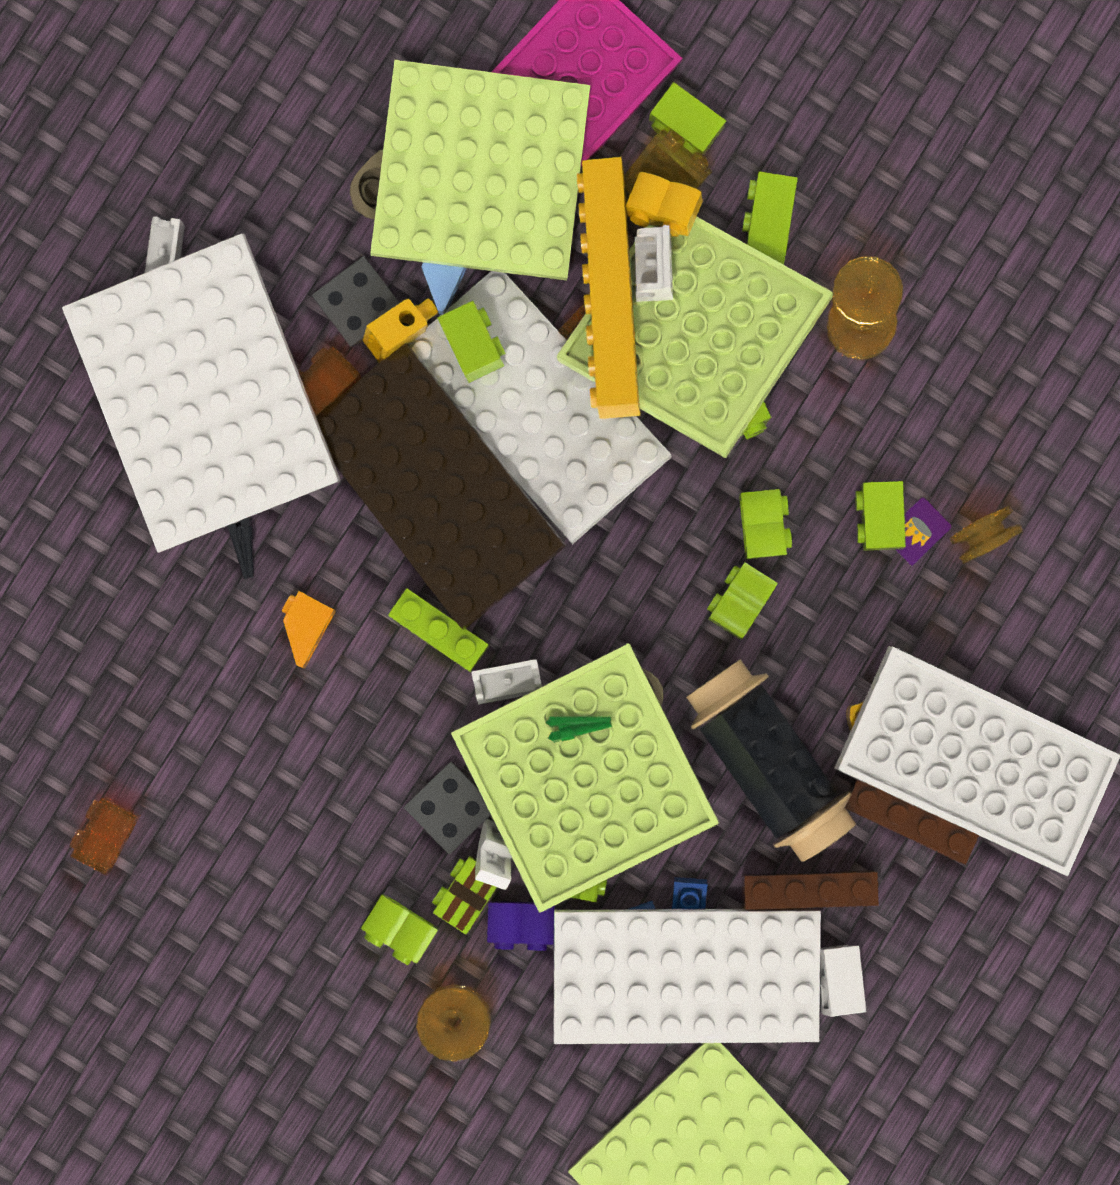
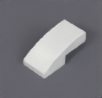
M486 819L483 823L479 840L475 880L506 890L511 881L512 856L495 822Z

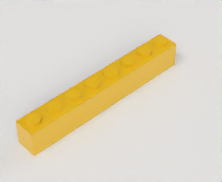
M622 157L582 160L583 173H577L578 192L584 193L585 203H579L580 223H586V233H581L580 237L582 253H588V263L582 264L584 284L590 283V294L584 295L586 315L591 314L592 325H586L587 344L593 345L594 356L588 357L589 376H595L596 387L590 388L591 408L598 409L600 419L640 416L628 223L625 208V178Z

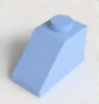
M423 262L421 266L438 314H445L452 303L467 268Z

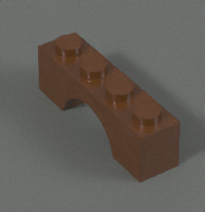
M853 779L848 790L852 795L845 806L846 810L966 865L979 837L978 834L861 780Z
M868 870L813 874H742L743 908L745 910L879 906L878 872Z

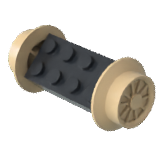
M740 659L686 697L697 712L691 728L692 730L721 712L701 727L700 731L775 838H778L773 843L774 847L790 845L800 861L803 862L833 844L856 825L845 809L852 794L850 791H847L834 798L838 795V792L764 687L761 685L748 693L768 678V674L752 676Z

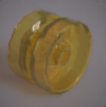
M452 983L438 987L427 996L419 1010L416 1027L419 1039L429 1053L441 1060L455 1062L470 1058L481 1050L488 1038L491 1015L487 1002L479 992L467 985ZM456 1016H459L461 1019L459 1026H450L448 1018L454 1019Z

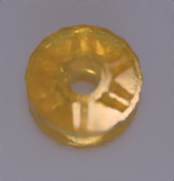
M862 256L850 260L840 269L834 281L832 304L835 313L844 324L856 330L872 331L884 327L895 317L902 301L903 284L899 273L889 262L878 257ZM862 288H870L875 292L876 297L867 300L862 298L858 291Z
M861 287L848 290L837 298L829 312L826 329L829 341L837 352L850 359L866 360L875 358L887 349L896 333L898 320L894 306L885 295L874 289ZM857 317L868 319L870 329L864 332L858 331L853 325V320Z
M1010 505L980 518L948 538L952 545L968 542L970 547L959 556L962 564L994 550L1024 531L1021 524L1004 527L1002 522L1013 513Z

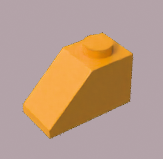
M298 591L296 597L292 594L289 596L282 612L286 614L283 622L296 665L305 669L336 611Z

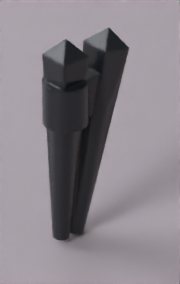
M248 517L241 520L242 527H238V522L227 526L244 579L254 577L252 540L254 539L252 518Z

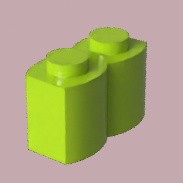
M780 489L740 493L739 500L745 558L753 559L787 555L786 548H792L790 528L784 529L783 516L789 514L787 496H781Z
M745 562L741 569L736 565L733 567L724 581L730 585L725 594L722 596L717 593L707 610L712 612L709 617L710 621L740 640L744 638L778 584Z
M385 894L381 895L361 927L366 932L364 938L379 948H381L383 943L395 950L392 956L406 965H409L411 961L416 964L419 963L439 930L434 924Z

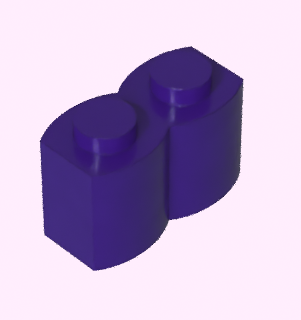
M489 901L487 942L494 943V949L511 950L514 949V944L520 943L527 944V950H547V945L554 944L555 905L539 913L534 902Z

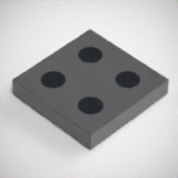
M364 256L312 294L314 300L351 348L363 340L366 326L399 304L398 300Z
M452 761L404 806V809L449 855L491 815L479 789Z

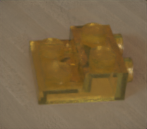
M663 129L654 136L625 173V190L631 194L639 172L654 174L670 182L685 184L699 190L713 171L708 168L709 161L704 155L698 152L692 154L683 146L685 141L677 132H667Z

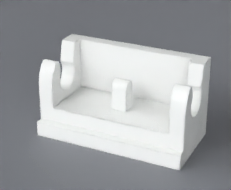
M159 217L152 218L145 273L180 259L185 228L180 219L171 218L170 221H165Z
M669 225L637 230V237H635L637 302L673 300L672 241Z
M537 659L472 671L478 705L525 696L542 687Z
M858 945L820 948V1004L823 1015L833 1017L866 1012Z

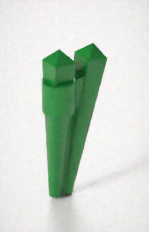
M549 717L546 721L551 728H559V731L551 732L548 737L553 743L572 740L580 735L612 727L611 717Z

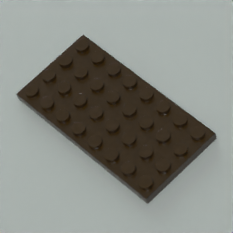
M408 343L402 345L385 360L383 359L316 416L336 467L461 629L465 630L566 547L563 540Z

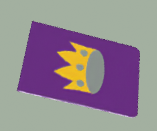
M920 498L904 514L906 547L904 549H896L911 566L951 529V524L925 498Z

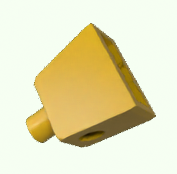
M428 297L416 305L410 299H405L366 326L363 342L380 363L405 343L410 344L426 332L427 321L438 314V310Z

